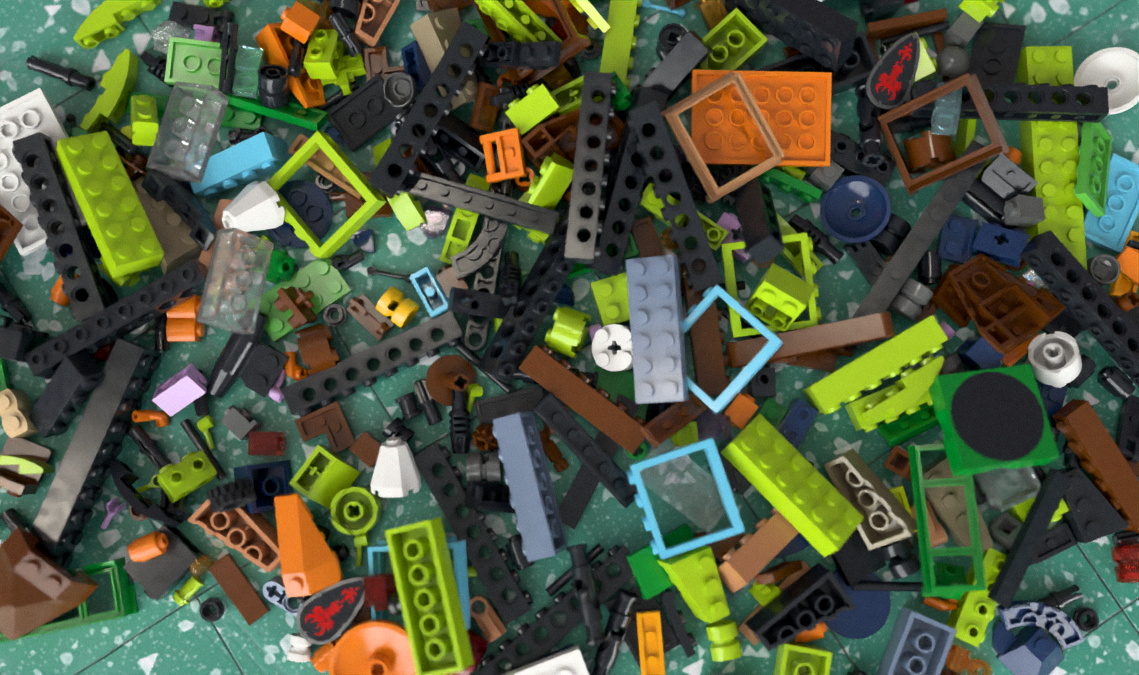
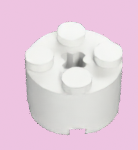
M611 324L595 333L592 342V354L598 366L608 371H626L633 368L631 328L629 326ZM621 345V350L616 351L615 346Z
M1054 331L1055 334H1040L1031 341L1028 347V359L1033 374L1037 380L1044 384L1052 385L1056 388L1064 387L1067 383L1073 381L1082 369V360L1077 342L1069 334L1060 331Z

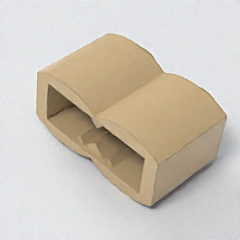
M7 388L1 391L0 416L2 417V426L6 434L11 438H28L38 433V429L28 417L32 412L29 396L23 390Z

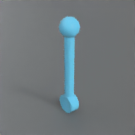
M650 0L642 1L644 9L650 7L678 14L681 18L687 15L685 9H674L671 11L669 7L650 3Z

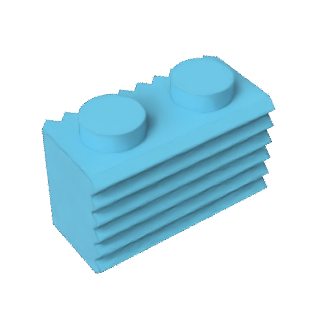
M429 266L410 275L409 279L412 281L414 288L432 318L449 311L447 310L449 300Z

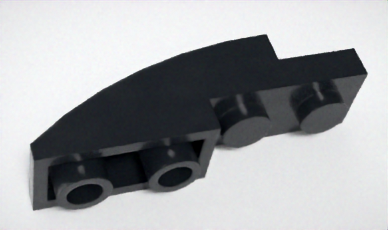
M557 41L485 43L488 47L480 60V66L487 68L548 70L550 67H559L562 43Z

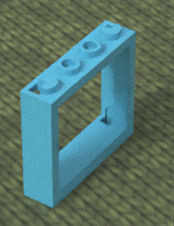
M719 285L709 287L702 295L704 299L699 305L694 304L688 310V317L683 322L684 334L714 300L720 296L770 341L716 400L711 398L687 375L688 388L716 414L720 413L784 344L783 341Z
M712 437L629 464L630 470L626 471L630 485H636L638 493L634 494L638 508L643 507L646 516L642 517L646 532L651 530L654 539L650 540L654 555L659 553L661 560L745 531ZM704 449L730 527L665 548L639 470Z
M457 536L446 537L448 549H453L454 576L467 630L471 628L466 540H457ZM378 540L377 545L368 547L371 620H388L385 552H389L387 540ZM391 620L406 627L404 620Z

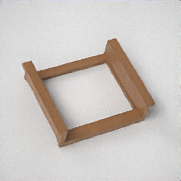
M733 71L727 73L661 112L663 121H667L707 193L704 197L708 204L715 202L782 162L781 158L785 157L783 150L740 72L736 74ZM733 83L773 156L718 188L678 114Z

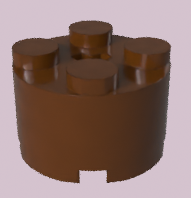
M928 130L921 133L920 138H910L903 141L908 168L911 174L927 173L926 170H935L956 160L950 130L938 133L935 130Z
M320 323L295 331V335L301 337L296 340L303 362L308 364V367H311V369L307 370L309 375L335 367L336 363L341 361L337 349L331 347L330 341H333L334 338L328 324Z

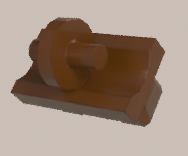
M291 286L287 289L280 288L277 291L279 297L274 302V305L281 312H286L288 309L293 312V315L288 319V323L293 329L314 323L318 319L312 310L315 305L311 301L314 297V293L311 290L304 293L301 288L295 289Z

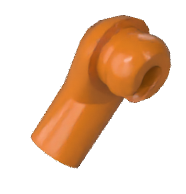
M284 352V354L290 356L285 365L286 374L295 381L308 377L307 370L297 364L296 352Z
M146 409L136 410L132 413L134 422L156 420V426L159 428L169 425V415L163 411Z
M934 596L925 597L923 604L943 612L956 610L959 600L946 598L943 600Z

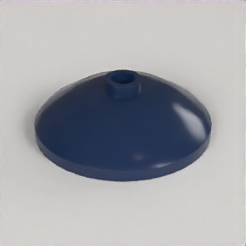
M848 176L836 181L825 192L820 205L821 220L825 229L840 241L846 243L866 242L878 236L887 226L891 216V200L887 190L878 181L867 176ZM856 210L861 212V214L857 217H854L852 215V213Z

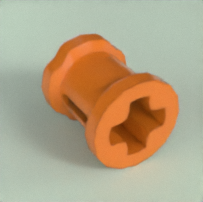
M526 167L527 176H522L523 178L529 177V182L523 181L521 183V177L515 178L516 187L522 192L528 191L529 185L534 178V172L529 167Z

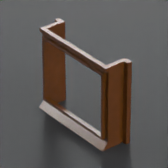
M550 0L568 36L567 39L561 42L560 67L590 46L591 42L588 36L578 34L562 0ZM474 2L492 41L507 42L503 31L497 27L496 22L489 15L484 14L480 10L479 5ZM550 67L548 70H506L513 83L525 82L534 84L558 67Z
M946 8L867 23L865 35L876 62L879 60L875 40L942 22L948 17ZM942 31L931 34L936 54L946 47ZM942 76L943 81L950 80L948 76ZM957 96L960 101L964 102L963 98ZM878 107L879 116H881V115H883V114H885V113H887V112H889V111L894 110V109H885V110H884V109H881V108ZM911 112L902 117L911 116Z
M967 73L877 117L880 130L894 162L897 163L896 167L909 196L919 193L918 190L991 157L1010 152L976 74L970 76ZM967 85L992 144L913 179L889 123Z

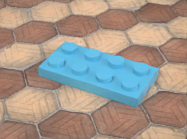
M1114 153L1110 159L1105 216L1095 217L1089 209L1085 210L1083 216L1085 241L1117 255L1122 251L1139 212V165Z

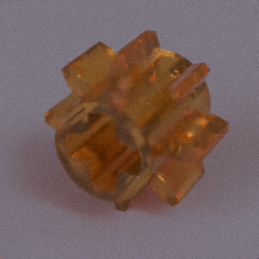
M953 644L946 657L945 667L963 674L964 669L971 671L975 660L969 658L970 651Z

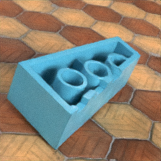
M263 131L185 169L194 194L211 198L217 196L222 191L278 172L292 156L287 152L289 147L286 140Z

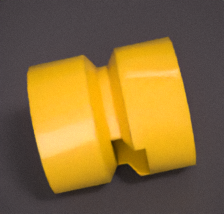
M391 286L382 295L375 309L385 317L391 316V321L403 329L414 318L420 305L411 298L405 299L403 292L395 286Z

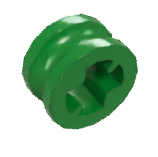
M644 442L641 443L639 448L643 449L641 454L637 453L638 456H633L627 450L626 454L634 460L642 459L647 453L646 444Z

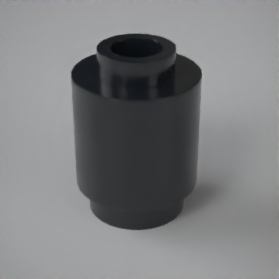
M926 251L917 264L918 281H923V285L938 284V280L942 279L941 256H938V251Z
M1081 354V372L1073 381L1065 386L1068 388H1079L1094 373L1096 363L1090 357Z
M1106 366L1098 373L1099 378L1097 382L1114 397H1119L1121 400L1129 397L1136 389L1133 381L1117 366Z
M521 533L509 537V543L505 544L511 562L513 566H516L517 571L534 565L535 562H528L527 556L523 554Z

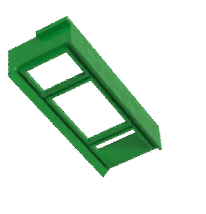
M935 440L934 444L909 445L905 447L909 457L923 587H921L922 597L953 596V592L987 591L972 474L963 475V478L923 480L920 451L945 450L944 440ZM964 485L971 547L931 549L924 487ZM972 554L976 584L935 586L932 556Z
M125 557L65 570L73 577L79 570L88 576L110 572L116 610L89 615L86 599L82 604L78 605L79 618L41 625L15 640L138 613L134 584L129 585L127 571L123 568L126 565ZM0 634V643L12 641L4 634Z

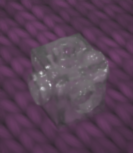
M163 21L152 31L154 50L167 55L169 37L190 39V28L178 25L174 21Z

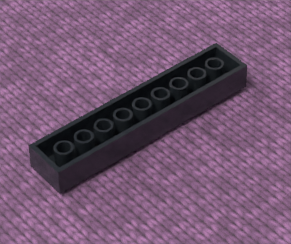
M117 339L30 531L31 534L40 539L34 548L63 570L71 564L74 557L72 553L83 538L82 531L85 524L93 516L92 509L94 504L103 493L102 486L111 475L110 459L118 457L121 453L124 437L132 428L133 411L140 410L142 406L141 399L152 383L150 379L154 371L161 364L160 357L162 353L135 342Z

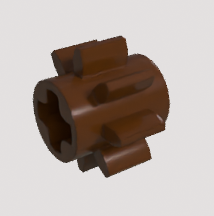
M480 423L471 435L474 437L473 443L475 447L480 451H487L489 449L493 452L499 445L498 440L493 435L492 426L494 424L492 423L486 425Z

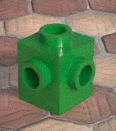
M280 249L260 250L254 272L266 276V281L279 284L280 281H290L296 259L287 256L288 252Z
M935 562L933 566L935 586L968 585L964 567ZM965 591L953 592V596L938 597L960 600Z

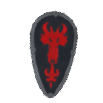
M910 33L894 42L869 73L866 81V93L876 107L884 110L894 109L902 105L908 97L920 58V42L917 34Z
M365 577L344 579L306 600L299 608L296 618L297 628L301 635L308 642L317 645L327 644L335 640L347 628L364 604L370 585L368 579Z

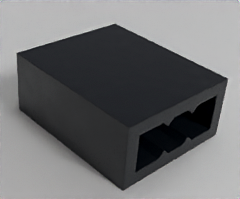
M163 525L158 530L160 533L165 534L168 539L165 553L144 562H134L130 559L123 567L128 572L127 576L129 579L139 583L144 588V593L151 599L160 600L165 598L205 556L177 527Z

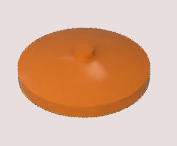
M372 619L354 625L343 634L335 645L330 657L329 675H416L406 627L386 619Z

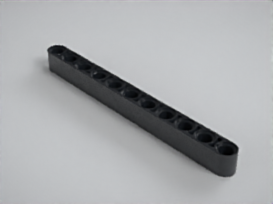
M506 113L504 114L501 131L509 130L511 125L515 126L509 121L510 118ZM498 153L495 164L497 173L501 172ZM515 178L511 179L510 193L509 195H506V197L512 199L515 188ZM499 182L492 183L491 193L502 195L500 194L501 189L498 187ZM506 234L497 254L476 272L473 290H486L496 294ZM487 268H491L494 270V275L488 279L483 278L482 272ZM469 314L465 343L471 351L481 352L488 343L492 318L486 317L484 323L477 324L474 322L475 315ZM475 335L482 337V343L477 347H473L470 344L471 338Z

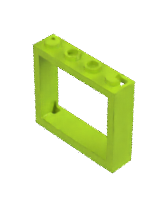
M317 131L267 182L278 194L280 200L276 203L278 207L283 206L284 221L294 227V233L303 241L305 240L310 246L309 251L318 258H330L386 203V200L377 190L367 185V178L329 134ZM319 148L324 151L367 201L324 244L278 192Z
M807 232L782 236L783 243L799 241L804 281L815 287L807 304L809 320L794 321L787 330L818 326V321L821 320V310L819 306L816 307L815 297H819L817 283L813 284L812 274H816L815 262L810 260L809 251L813 250L812 238L807 237ZM744 241L720 245L726 292L737 302L738 296L732 250L743 249L745 247ZM728 304L733 338L762 334L755 327L742 328L740 314ZM764 325L771 332H780V330L772 325Z

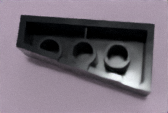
M817 563L746 621L745 624L756 639L770 651L796 638L797 634L805 630L810 631L816 628L817 624L827 619L830 621L838 617L839 613L845 610L850 611L856 608V606L833 574L827 568Z

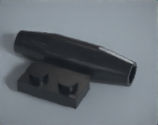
M998 154L984 169L982 178H975L961 201L988 223L995 222L1002 225L1003 228L1010 230H1024L1025 227L1005 224V202L1019 194L1026 195L1038 182L1008 156Z
M251 309L235 328L215 362L206 387L208 393L218 398H223L236 381L241 378L247 388L264 398L269 395L270 389L276 383L290 356L271 345H259L269 319L267 315L258 310Z

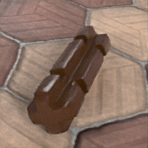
M546 430L540 431V439L546 456L550 462L555 464L553 466L558 473L564 471L569 467V464L565 458L562 459V454L554 441L549 439L551 437Z

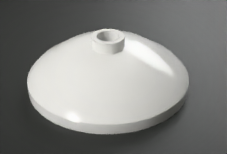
M1112 47L1097 51L1085 59L1079 66L1074 77V86L1094 84L1098 85V87H1108V85L1114 83L1117 85L1114 89L1108 88L1109 114L1126 111L1139 102V54L1122 47Z

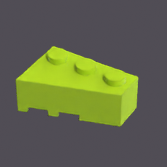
M703 545L662 560L661 558L657 559L660 566L669 575L671 582L680 591V595L696 618L711 624L730 615L710 546Z

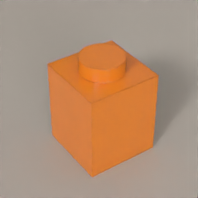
M295 1L291 8L287 6L280 18L284 21L280 29L305 44L315 30L320 16Z
M745 392L743 395L738 393L730 401L720 417L736 429L742 430L758 409V406L754 404L756 400Z

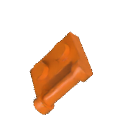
M513 128L479 137L480 144L483 145L488 174L486 175V183H496L502 180L527 176L522 143L520 142V129ZM494 142L497 145L501 172L499 173L496 171L492 146Z

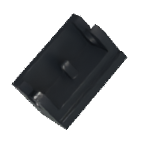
M467 482L464 507L481 511L516 513L508 497L509 485Z

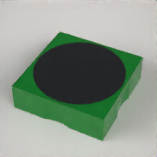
M1031 364L939 375L934 378V382L929 387V392L936 417L943 431L944 447L953 477L985 473L998 468L1015 469L1046 465L1059 458Z

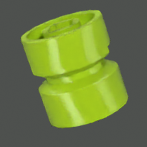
M720 620L705 626L708 640L713 642L710 647L713 661H727L743 655L741 643L738 639H735L738 635L735 620Z

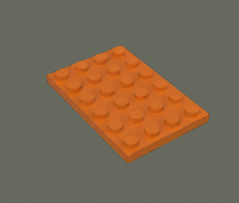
M691 71V95L731 71L734 74L740 72L785 154V157L781 158L782 162L776 166H830L832 72ZM733 83L691 107L690 138L705 165L757 166L773 156Z

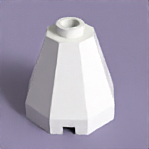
M254 181L248 184L223 211L222 223L227 230H231L233 233L272 229L283 224L285 211L283 206L278 207L276 203L280 200L278 194L265 181L259 183Z
M400 437L387 438V441L382 443L371 480V493L376 494V491H379L380 497L408 496L409 490L413 489V493L419 492L421 488V475L407 442L401 440Z

